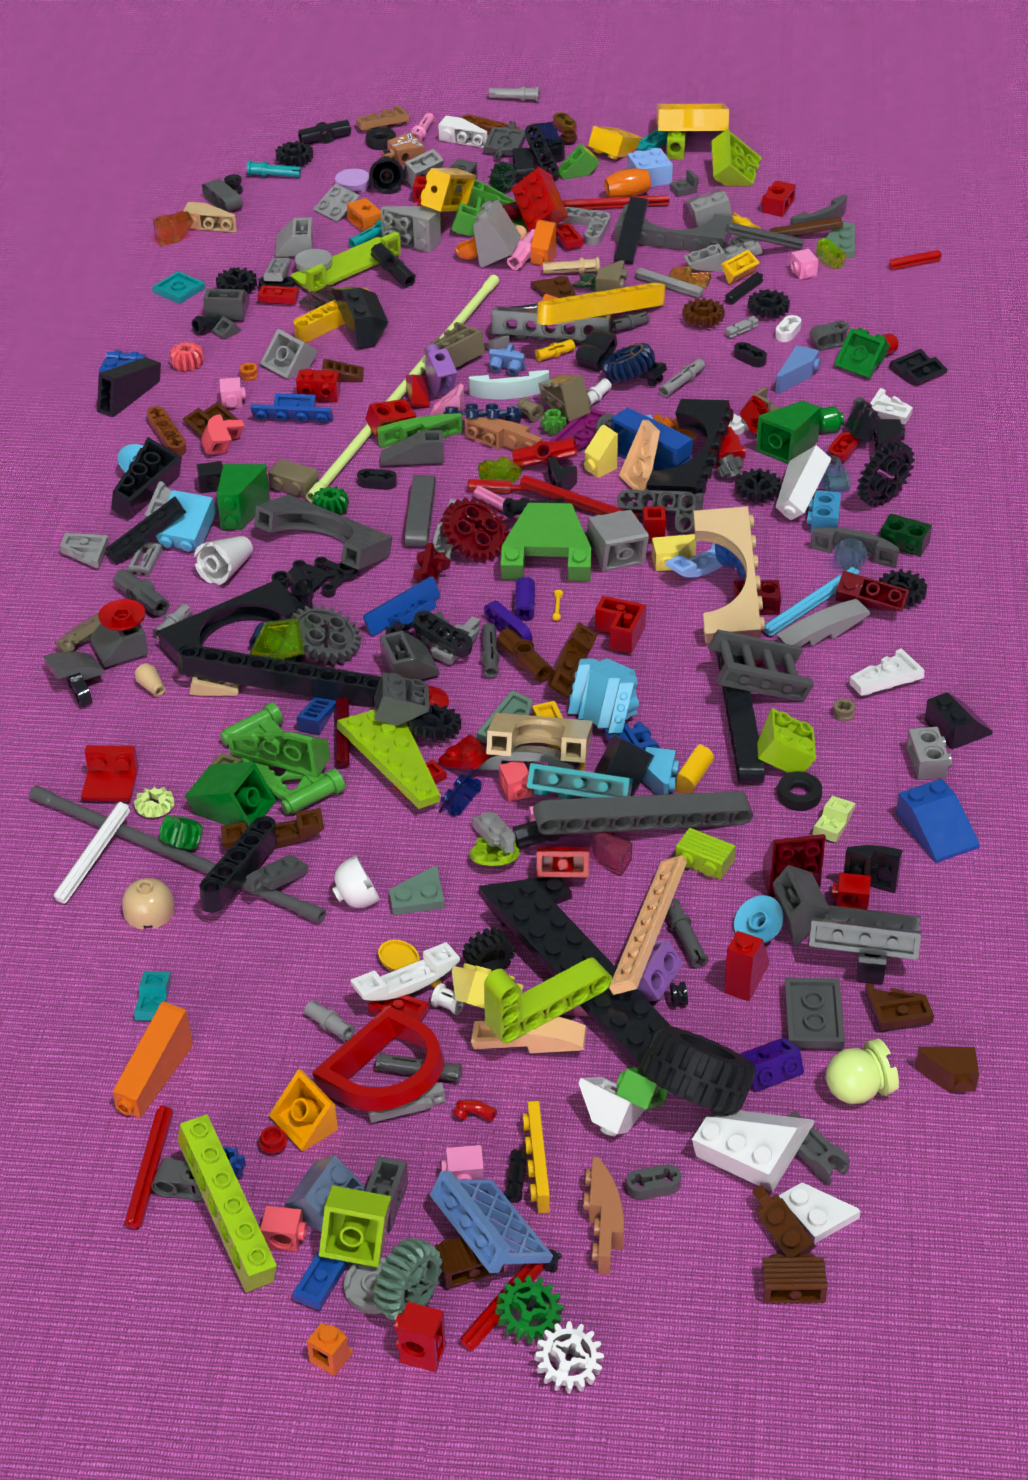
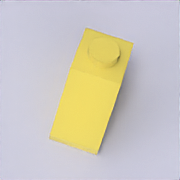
M602 425L585 450L584 469L597 478L617 469L618 434Z
M695 534L652 538L651 556L655 571L672 570L665 565V562L674 557L683 555L689 559L696 554Z

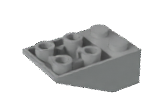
M426 206L381 207L382 237L397 232L400 234V245L431 253L441 243L440 211Z

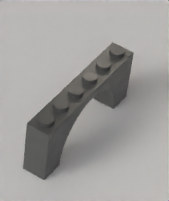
M625 204L615 225V242H619L628 204ZM714 215L708 223L702 226L683 230L662 228L650 223L645 218L638 245L698 251L710 245L720 244L721 248L724 249L727 247L731 234L725 231V227L728 222H733V217Z
M290 494L256 506L255 527L270 533L282 530H309L333 536L344 542L341 563L360 570L390 557L392 536Z

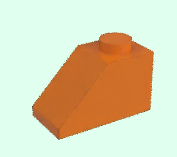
M538 220L531 243V263L543 266V262H552L556 257V223Z

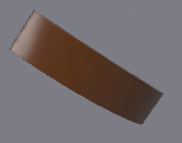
M580 622L577 623L565 642L553 666L548 682L550 688L567 700L573 691L572 685L575 682L574 676L578 670L579 661L584 659L586 654L591 651L598 636Z
M321 808L296 812L297 820L276 823L277 844L273 849L296 844L322 831L324 824ZM246 822L220 826L223 846L230 849L247 829Z

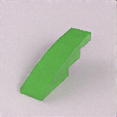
M460 413L431 415L377 427L378 445L381 448H385L420 431L442 430L443 439L462 433V415Z

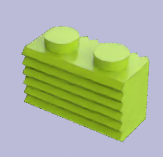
M692 828L686 831V834L676 845V857L684 856L687 861L686 868H694L695 871L718 880L723 878L735 861L736 845Z

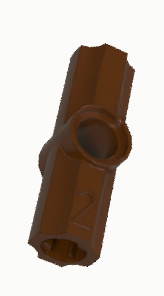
M509 628L501 631L497 637V644L514 659L515 668L526 671L535 681L540 683L546 681L551 674L552 667L534 650V643L530 640H523L514 630Z

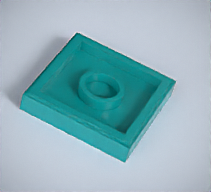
M180 271L173 273L152 286L153 293L178 304L206 289L205 282Z

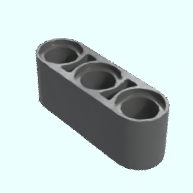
M221 179L202 184V192L205 198L217 208L232 212L243 207L240 195Z

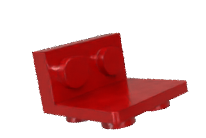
M86 745L85 757L88 772L81 794L82 800L131 801L139 769L135 746Z

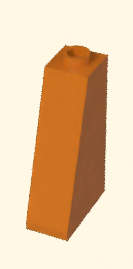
M164 1001L158 1007L112 1091L116 1109L121 1113L141 1118L193 1047L186 1009Z

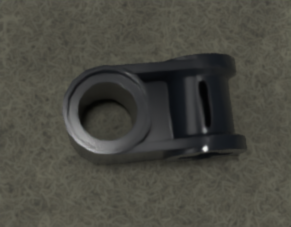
M561 139L546 141L555 161H564V141ZM537 144V145H535L534 148H536V149H539V147H540V148H543V145H542V144ZM543 157L540 161L548 162L550 159L548 157Z

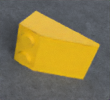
M593 126L588 147L594 148L593 152L603 154L605 152L608 154L607 157L617 160L618 157L625 158L627 154L633 152L643 137L618 128Z

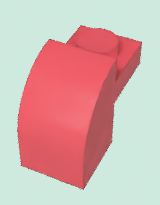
M221 414L210 418L201 438L206 454L226 453L231 441L239 439L245 427L243 421H223Z

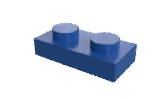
M318 1251L293 1291V1299L321 1311L349 1262L320 1257Z

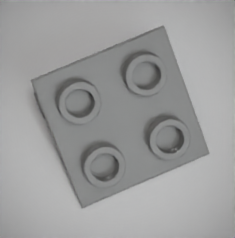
M335 183L313 210L338 223L347 212V203L358 200L360 195Z

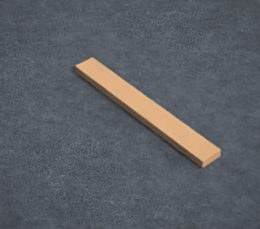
M683 855L660 862L609 986L613 995L638 988L687 864Z

